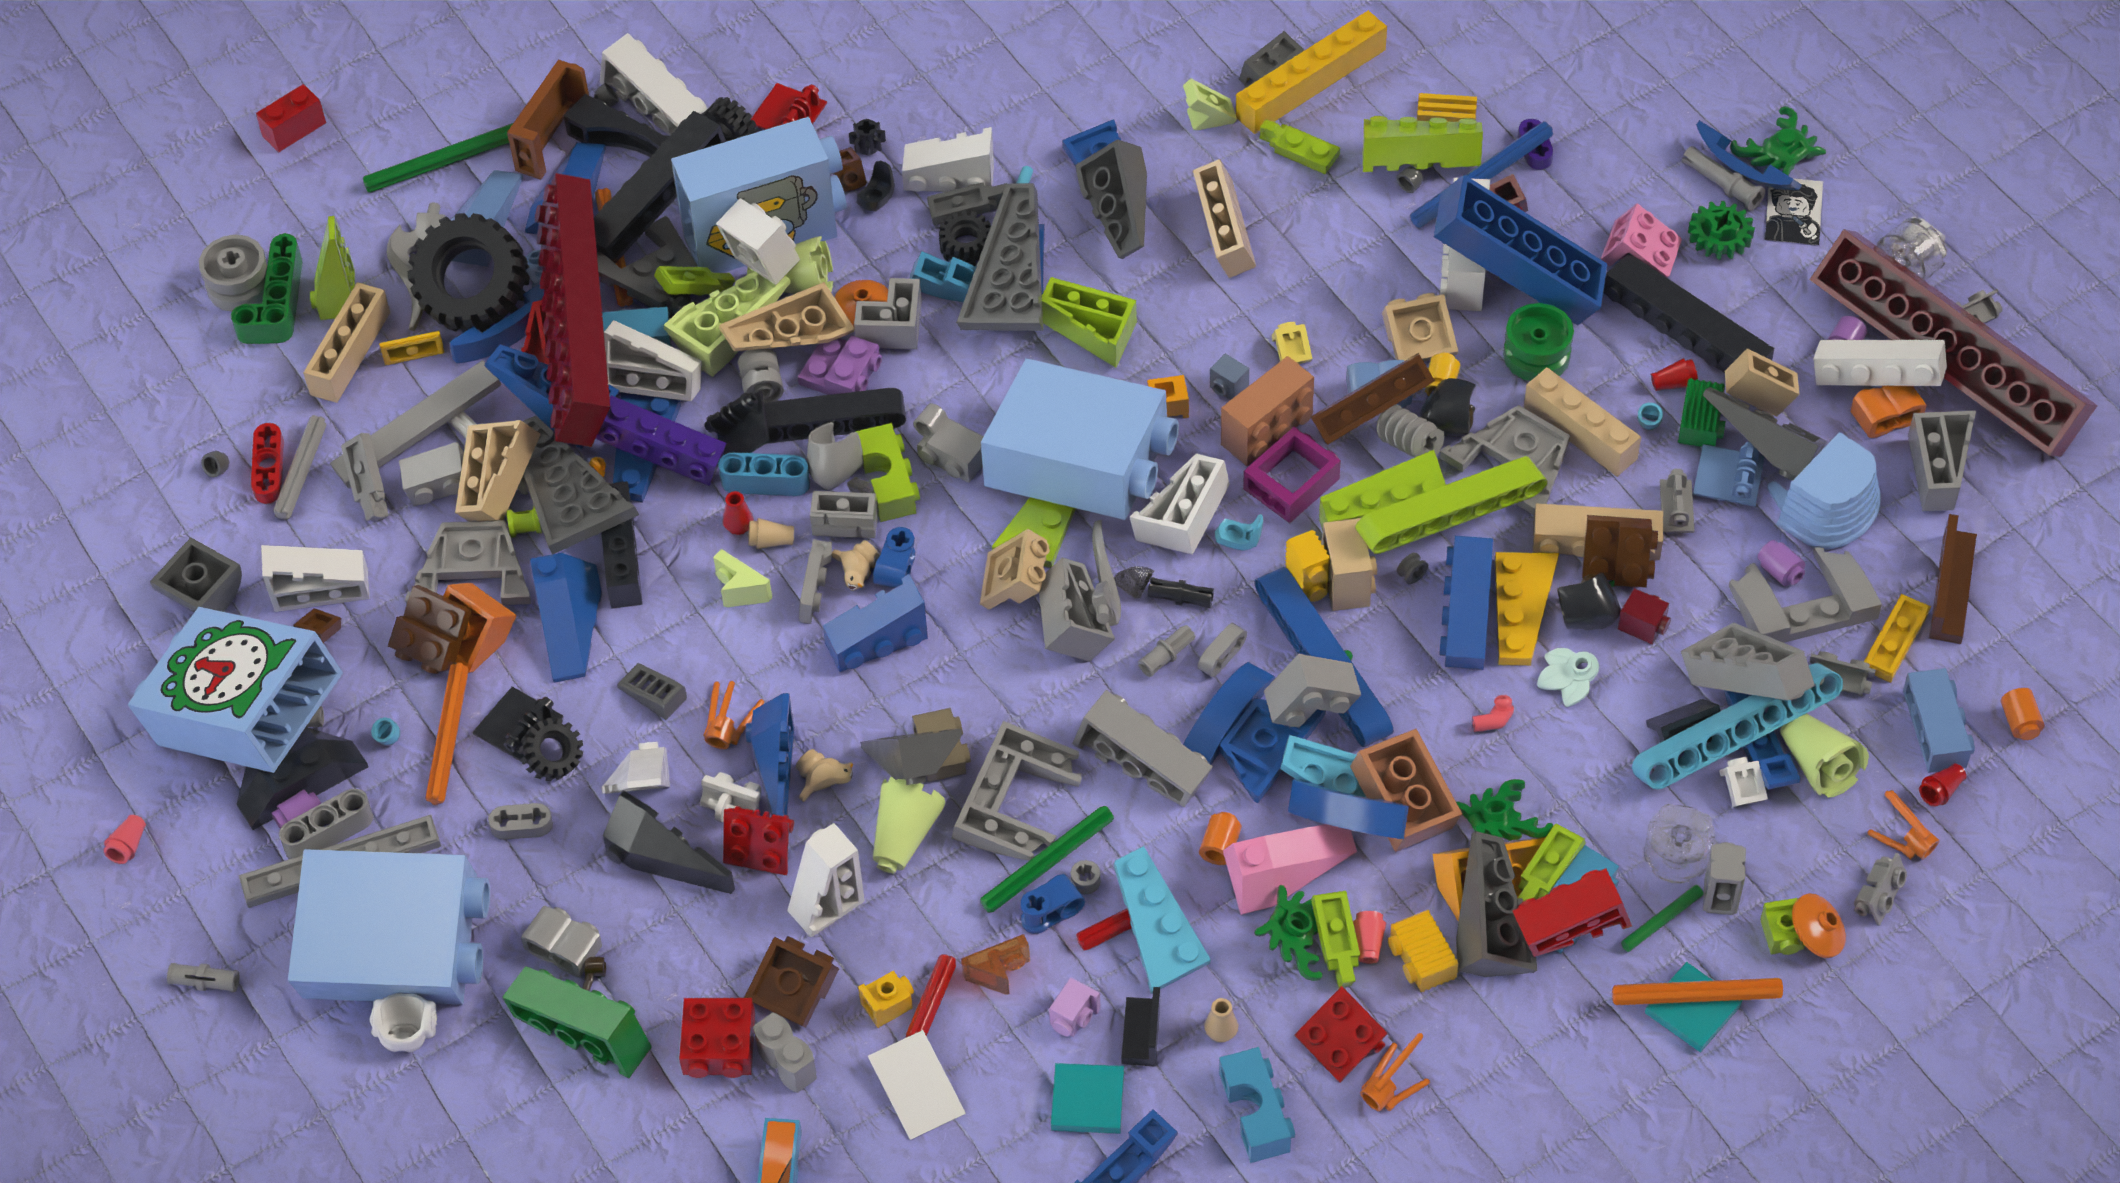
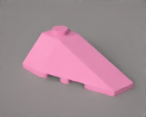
M1327 824L1236 842L1223 850L1240 915L1275 906L1277 904L1279 885L1286 887L1287 897H1289L1357 852L1351 830Z

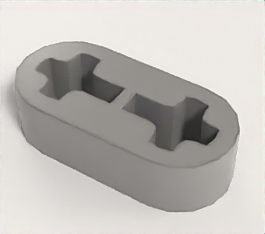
M1234 623L1229 624L1203 652L1198 662V669L1211 677L1216 676L1242 648L1247 638V631Z
M539 803L500 806L492 810L488 818L492 834L499 839L541 837L549 833L553 826L549 808ZM536 816H541L542 818L539 824H533ZM506 818L509 820L506 826L500 827L502 819Z

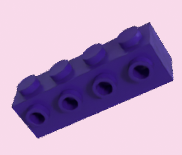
M612 395L610 396V409L596 437L601 442L710 486L715 476L718 462L723 456L726 443Z

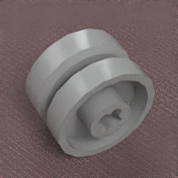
M235 234L223 236L211 242L202 251L199 258V269L205 282L207 295L212 303L224 311L231 312L235 307L242 304H261L264 294L267 261L264 250L258 241L248 236Z

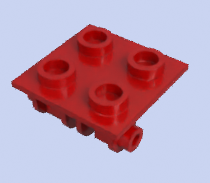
M776 83L750 120L755 121V127L764 130L809 117L813 125L827 105V101L819 98V89L815 85L805 86L801 92Z
M740 806L724 809L723 863L787 876L789 833L793 831L794 820L789 819L788 815L780 816L773 814L770 818L768 811H765L763 816H760V810L743 809Z
M1341 986L1296 1032L1295 1036L1341 1083L1372 1050L1378 1053L1385 1047V1043L1382 1040L1388 1033Z

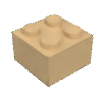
M1361 518L1323 523L1322 545H1324V550H1327V554L1330 555L1328 593L1332 611L1370 607L1371 594L1376 593L1374 575H1377L1375 556H1369V546L1355 529L1357 522Z

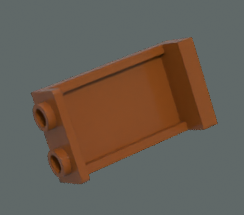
M558 59L510 127L507 134L515 171L540 180L543 178L547 171L542 150L564 120L563 115L584 94L589 95L584 68L575 63H568Z

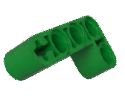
M279 234L270 243L262 303L242 304L232 310L231 320L238 340L242 343H283L293 335L303 262L297 239L291 234Z

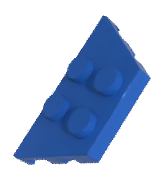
M1254 699L1219 745V752L1254 802L1259 803L1283 772L1280 767L1289 735L1307 740L1326 715L1325 710L1317 709L1300 727H1289L1288 725L1272 723L1267 701L1264 699Z

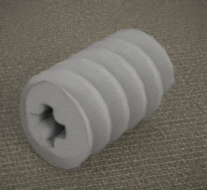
M1397 404L1382 412L1378 418L1376 430L1381 441L1398 448V450L1412 457H1417L1431 450H1434L1437 456L1443 446L1444 431L1437 429L1434 423L1427 422L1426 419L1418 417V415L1412 412L1410 413L1409 410L1401 408Z

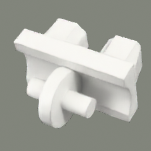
M719 772L715 777L705 775L701 780L703 792L700 806L715 810V820L724 822V809L740 806L743 809L759 810L761 786L753 782H748L743 787L733 784L734 779L722 772Z

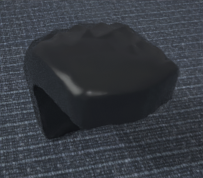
M876 161L868 185L858 193L856 202L864 210L876 212L892 197L895 184L891 166L888 163Z

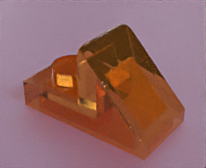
M1022 934L961 958L962 973L965 981L1006 995L1010 994L1009 980L1005 971L1017 970L1024 966L1025 963L1030 962L1029 944L1025 935Z

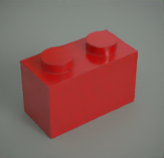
M304 84L256 113L262 137L278 153L326 124L320 99Z

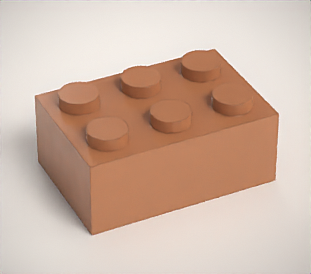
M1289 356L1285 357L1221 407V446L1248 466L1293 427L1296 428L1300 424L1304 425L1313 415L1314 376Z
M1417 729L1360 750L1350 765L1366 798L1382 799L1409 806L1404 839L1387 837L1395 852L1453 829L1462 815Z

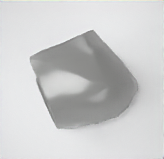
M832 422L813 430L809 435L807 445L809 473L814 482L825 490L836 488L845 482L864 463L861 440L858 433L852 432L845 439L835 442L833 434L834 423Z

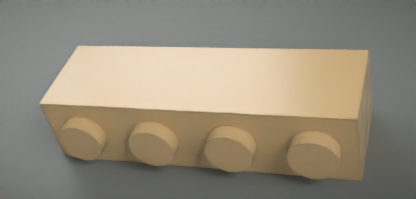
M1218 159L1194 169V178L1218 262L1228 278L1255 268L1256 263L1234 184L1223 163Z
M356 283L303 372L311 396L338 403L390 314L385 290Z
M1545 368L1526 385L1524 408L1569 434V441L1615 476L1618 477L1638 459L1641 436L1549 368Z
M1539 503L1535 505L1533 553H1559L1583 557L1587 515L1651 519L1652 530L1658 531L1657 550H1650L1649 560H1660L1663 545V511Z

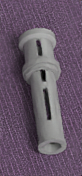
M1694 146L1689 147L1683 155L1685 157L1682 158L1684 164H1687L1724 189L1725 195L1728 197H1735L1743 202L1745 208L1749 211L1754 210L1765 196L1764 187H1756L1747 181L1746 177L1742 174L1729 171L1697 150Z

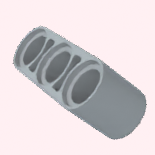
M349 789L286 822L279 830V837L286 857L292 859L301 856L304 849L320 850L336 845L366 829L373 821V813L367 795L363 790Z

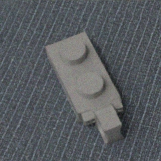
M360 433L342 444L341 448L355 502H359L362 509H364L367 521H380L388 517L387 503L383 500L385 499L384 488L370 433Z
M813 539L800 598L799 621L802 623L811 624L813 611H820L822 593H817L818 586L824 587L827 568L823 566L831 562L832 542Z

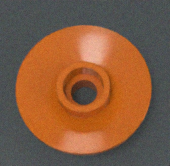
M856 280L840 288L834 298L854 326L857 301L887 302L888 288L873 280Z
M1808 893L1799 897L1793 905L1792 920L1795 931L1802 943L1812 953L1822 958H1832L1840 954L1845 946L1846 933L1842 919L1836 909L1825 898L1817 894Z

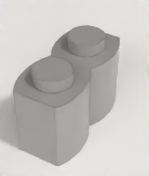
M543 906L521 936L523 948L529 953L544 961L553 963L561 970L576 977H581L585 971L586 959L595 957L602 947L600 934L595 926L588 922L579 923L571 920L570 915L558 907L552 909Z
M772 1012L753 1026L759 1055L769 1066L777 1069L779 1078L787 1088L798 1093L817 1079L811 1049L803 1040L793 1036L789 1023L782 1016Z

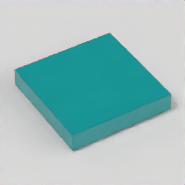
M1686 962L1668 983L1714 980ZM1742 1000L1649 1004L1645 1009V1014L1701 1053L1741 1007Z
M1055 1063L1051 1131L1121 1134L1124 1066Z

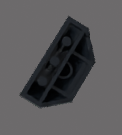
M305 727L274 773L246 766L237 800V807L251 829L254 830L273 820L274 818L271 813L277 810V805L303 789L308 794L314 792L317 796L369 766L353 741Z

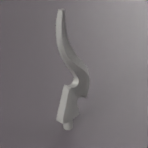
M435 202L429 204L427 213H417V226L414 231L404 232L401 225H399L390 236L387 244V258L404 282L411 297L412 314L409 330L413 331L417 328L424 310L419 306V301L413 297L410 289L413 284L408 280L407 271L413 270V266L408 263L409 254L418 250L414 244L418 238L425 239L428 235L425 230L430 225L437 228L440 226L439 220L445 217V215L439 214L441 207Z
M1102 520L1094 522L1092 544L1099 583H1097L1093 592L1092 603L1096 612L1097 622L1100 624L1108 622L1110 626H1114L1119 623L1121 617L1120 598L1105 551Z

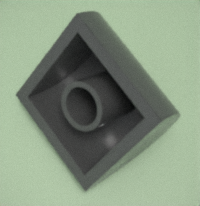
M190 537L153 577L150 584L155 591L193 612L198 607L224 612L232 603L239 590L242 570L240 564Z

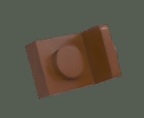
M852 147L840 150L843 169L832 174L837 175L844 193L866 186L867 181L861 158Z
M313 608L297 621L293 627L315 631L324 644L325 641L341 629L342 618Z

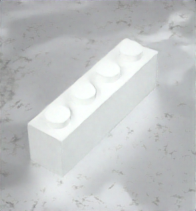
M1820 340L1813 358L1816 385L1941 386L1947 368L1945 340Z

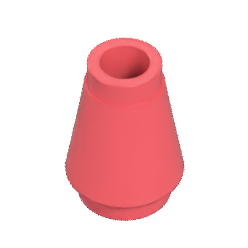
M129 815L105 840V848L103 850L105 856L118 864H125L128 860L133 859L146 826L145 821L137 815Z
M1362 911L1356 914V920L1353 921L1360 951L1358 960L1366 964L1377 963L1379 961L1386 922L1383 921V914L1379 912Z

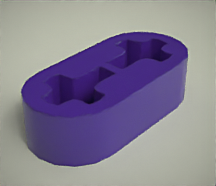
M1537 119L1523 120L1518 127L1517 137L1520 138L1541 122ZM1547 139L1524 155L1526 163L1531 168L1543 170L1551 165L1553 147L1550 139ZM1535 150H1538L1540 155L1543 157H1540L1538 153H1535Z

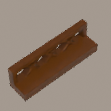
M1417 353L1312 415L1311 419L1317 427L1320 436L1328 445L1433 383L1435 380L1420 354Z
M1949 514L1942 539L1929 638L1961 644L1964 635L1977 534L1957 531L1959 515Z

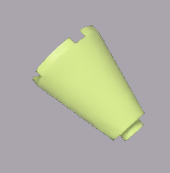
M821 236L796 244L794 249L800 261L785 275L790 279V284L783 293L796 294L823 282L832 292L833 281H828V272H833L832 260L826 241H821ZM749 267L747 268V275L754 272Z
M1807 713L1781 726V736L1811 787L1820 796L1825 794L1829 798L1844 793L1858 781L1855 775L1859 769L1862 768L1865 771L1868 765L1869 754L1866 747Z
M890 777L888 782L886 779L883 780L873 850V860L878 863V869L891 874L896 873V870H904L944 809L945 798L939 792L933 789L930 795L922 791L924 784L906 785V779L895 780L893 777Z

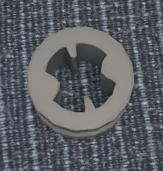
M1082 860L1073 865L1070 872L1071 882L1081 894L1095 892L1101 883L1098 865L1089 860ZM1085 873L1091 874V880L1086 878L1087 881H1080V874L1085 876Z

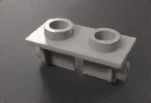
M1998 289L1987 294L1984 290H1981L1968 298L1969 303L1961 306L1960 302H1956V304L1983 323L1998 318L1999 313L2002 312L2001 304L1998 301L1994 302L1992 296L1999 292Z
M1673 469L1667 480L1660 479L1663 532L1694 533L1692 482L1687 480V476L1683 473L1682 469Z
M1819 651L1818 655L1811 653L1809 663L1822 664L1843 678L1842 691L1860 696L1863 693L1870 694L1872 682L1866 679L1867 677L1873 679L1876 670L1869 668V663L1854 659L1850 663L1837 660V655ZM1825 677L1821 680L1820 685L1824 682Z
M1895 853L1893 859L1883 856L1875 861L1866 879L1867 884L1875 885V887L1863 885L1854 901V911L1860 916H1866L1867 913L1872 914L1876 924L1879 926L1886 913L1891 911L1893 900L1899 888H1902L1906 882L1907 871L1903 866L1899 853Z

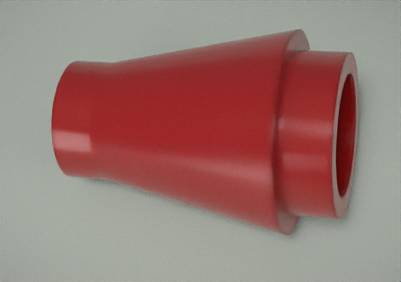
M1684 358L1650 374L1655 391L1687 388L1688 379H1698L1693 360L1685 361Z
M737 491L730 492L725 497L723 526L730 533L741 535L749 530V522L754 521V518L744 500L743 494Z
M1954 763L1948 768L1925 777L1919 787L1920 796L1930 806L1946 804L1959 785L1966 779V771L1961 765Z

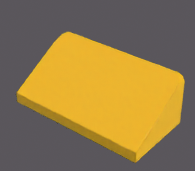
M440 331L379 343L385 365L445 353Z

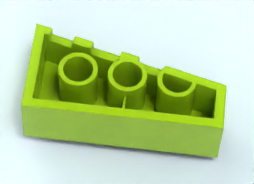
M1373 116L1370 119H1364L1363 172H1373V166H1386L1387 171H1396L1404 164H1410L1416 169H1428L1434 163H1440L1439 165L1443 168L1480 166L1483 140L1482 123L1470 118L1460 119L1459 122H1447L1444 118L1417 121L1414 117L1388 120L1384 116Z
M1431 450L1320 497L1319 522L1322 531L1323 523L1362 518L1372 511L1446 485L1435 451Z

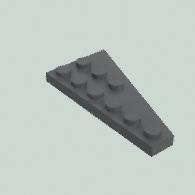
M1034 183L1006 184L956 322L960 330L1043 331L1038 195Z
M536 415L523 421L541 434L523 475L547 545L552 554L567 549L639 515L635 506L631 502H627L621 493L612 488L582 457L577 456L569 445L557 442L555 440V433Z

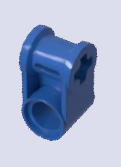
M896 527L887 534L881 555L878 557L873 574L874 584L897 588L903 584L901 578L911 574L916 551L913 547L915 537L910 529Z
M1059 874L1047 883L1023 895L1021 899V910L1023 912L1021 915V925L1029 933H1042L1059 922L1078 914L1085 906V898L1067 875Z

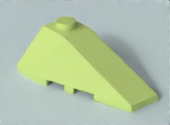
M754 271L736 280L734 286L722 292L716 290L709 294L710 298L696 305L692 302L684 306L663 325L664 330L682 352L702 360L701 370L713 377L738 352L733 351L720 331L719 325L776 302L789 286L790 279L784 276L775 285Z

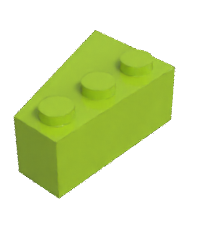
M1050 277L1042 294L1043 324L1117 368L1137 323L1136 300Z

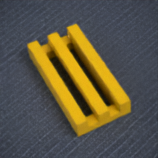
M1419 93L1417 121H1429L1431 118H1444L1447 122H1459L1460 119L1464 118L1476 120L1477 97Z

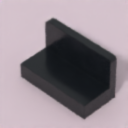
M1700 699L1648 719L1646 724L1648 728L1657 731L1661 743L1721 710L1718 704ZM1713 736L1708 739L1707 743L1711 742Z
M1153 987L1152 999L1126 997L1121 1064L1156 1066L1160 1018V987Z

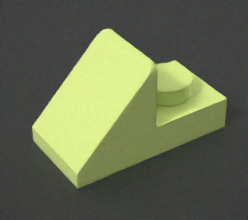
M1191 78L1183 85L1187 97L1186 102L1189 106L1187 113L1194 130L1233 124L1237 121L1230 98Z
M723 549L713 557L715 574L725 584L721 589L723 606L735 607L766 603L772 599L771 585L768 578Z

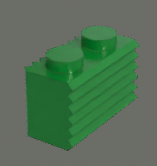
M1688 379L1678 443L1700 447L1703 444L1715 446L1717 439H1723L1726 421L1720 420L1721 413L1703 396L1705 389L1710 387L1724 393L1725 385L1723 383L1718 384L1717 382L1712 383L1711 381Z

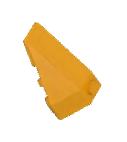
M1545 838L1504 842L1515 874L1512 883L1517 898L1522 892L1518 887L1521 882L1520 876ZM1469 848L1432 854L1437 888L1458 921Z

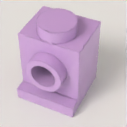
M1070 978L1049 1008L1050 1025L1059 1034L1074 1037L1080 1027L1085 1028L1088 1025L1093 1012L1098 1014L1100 1011V992Z

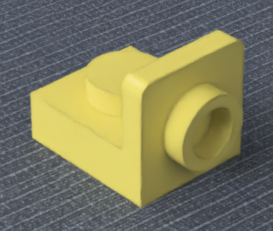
M1286 322L1278 325V329H1275L1271 336L1272 341H1276L1280 361L1289 356L1298 364L1311 362L1313 358L1305 324L1296 325V322Z

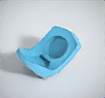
M1259 514L1251 524L1225 518L1215 530L1216 542L1237 550H1249L1256 547L1262 533L1263 516Z

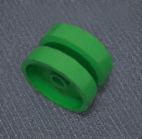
M1544 303L1527 304L1516 309L1509 317L1506 326L1503 350L1505 365L1514 375L1527 381L1534 379L1545 368H1549L1558 376H1561L1568 368L1571 358V345L1574 335L1572 320L1561 309Z

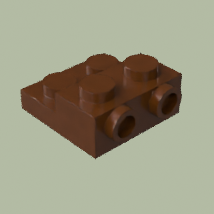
M1587 515L1582 578L1588 574L1597 575L1601 572L1604 573L1607 580H1614V586L1647 588V579H1654L1655 560H1649L1650 550H1657L1658 531L1652 530V520Z
M421 585L412 586L404 615L396 617L388 647L396 650L394 655L399 659L405 661L415 659L422 662L421 669L426 672L438 674L440 671L448 670L452 664H455L472 610Z
M787 936L785 941L774 937L744 998H752L753 1003L806 1028L820 998L825 999L839 968L832 964L834 958L816 949L814 955L803 950L804 943L790 936Z

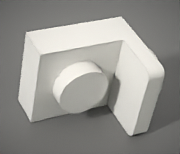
M1747 757L1727 761L1728 767L1719 770L1720 776L1726 777L1733 807L1768 799L1759 761L1748 763Z

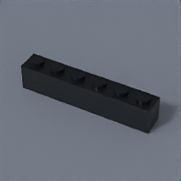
M693 111L679 124L678 128L668 139L664 140L655 153L642 163L640 169L622 185L621 189L610 201L604 204L600 212L594 217L597 252L601 251L615 264L677 198L671 159L726 142L719 124L696 111Z
M1630 253L1606 273L1603 293L1610 300L1618 302L1630 310L1633 315L1642 318L1654 326L1660 333L1674 339L1684 349L1692 351L1704 359L1708 365L1716 367L1723 373L1746 349L1770 360L1773 359L1775 348Z

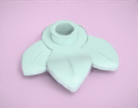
M1556 648L1545 654V659L1549 666L1540 673L1537 682L1538 688L1561 690L1565 707L1573 706L1583 700L1589 693L1590 682L1599 672L1597 658L1592 653L1584 651L1575 653L1568 648ZM1581 663L1588 664L1587 667L1584 669L1577 668V666Z

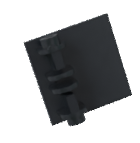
M762 391L755 394L743 393L735 401L728 403L727 406H723L720 412L707 417V421L704 423L706 430L710 433L714 431L717 433L718 440L726 443L723 455L733 452L752 453L769 442Z
M512 686L472 733L521 761L524 754H519V748L523 746L521 740L526 735V732L540 721L543 722L547 718H552V721H555L557 718L562 719L564 716L552 709L554 703L548 697L544 696L542 699L535 700Z

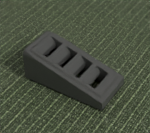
M637 663L617 684L620 690L665 720L687 699L686 689L683 685L640 663ZM639 675L643 676L635 685L631 684ZM647 681L651 682L644 690L640 689ZM656 686L659 687L653 695L650 694ZM664 692L668 693L663 699L659 698Z

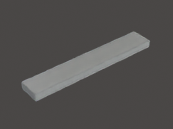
M483 360L370 436L378 468L501 386L500 380L484 366L485 362ZM342 454L330 462V465L349 489L351 484Z
M427 815L320 850L423 853L439 848L441 844L432 815ZM303 855L238 875L248 908L298 893Z

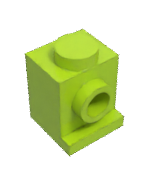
M1798 898L1764 903L1760 921L1771 955L1778 953L1791 955L1799 950H1804L1805 945L1798 937L1792 920L1793 905Z

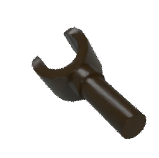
M589 957L586 959L585 979L582 989L590 991L594 977H605L606 962L604 957Z

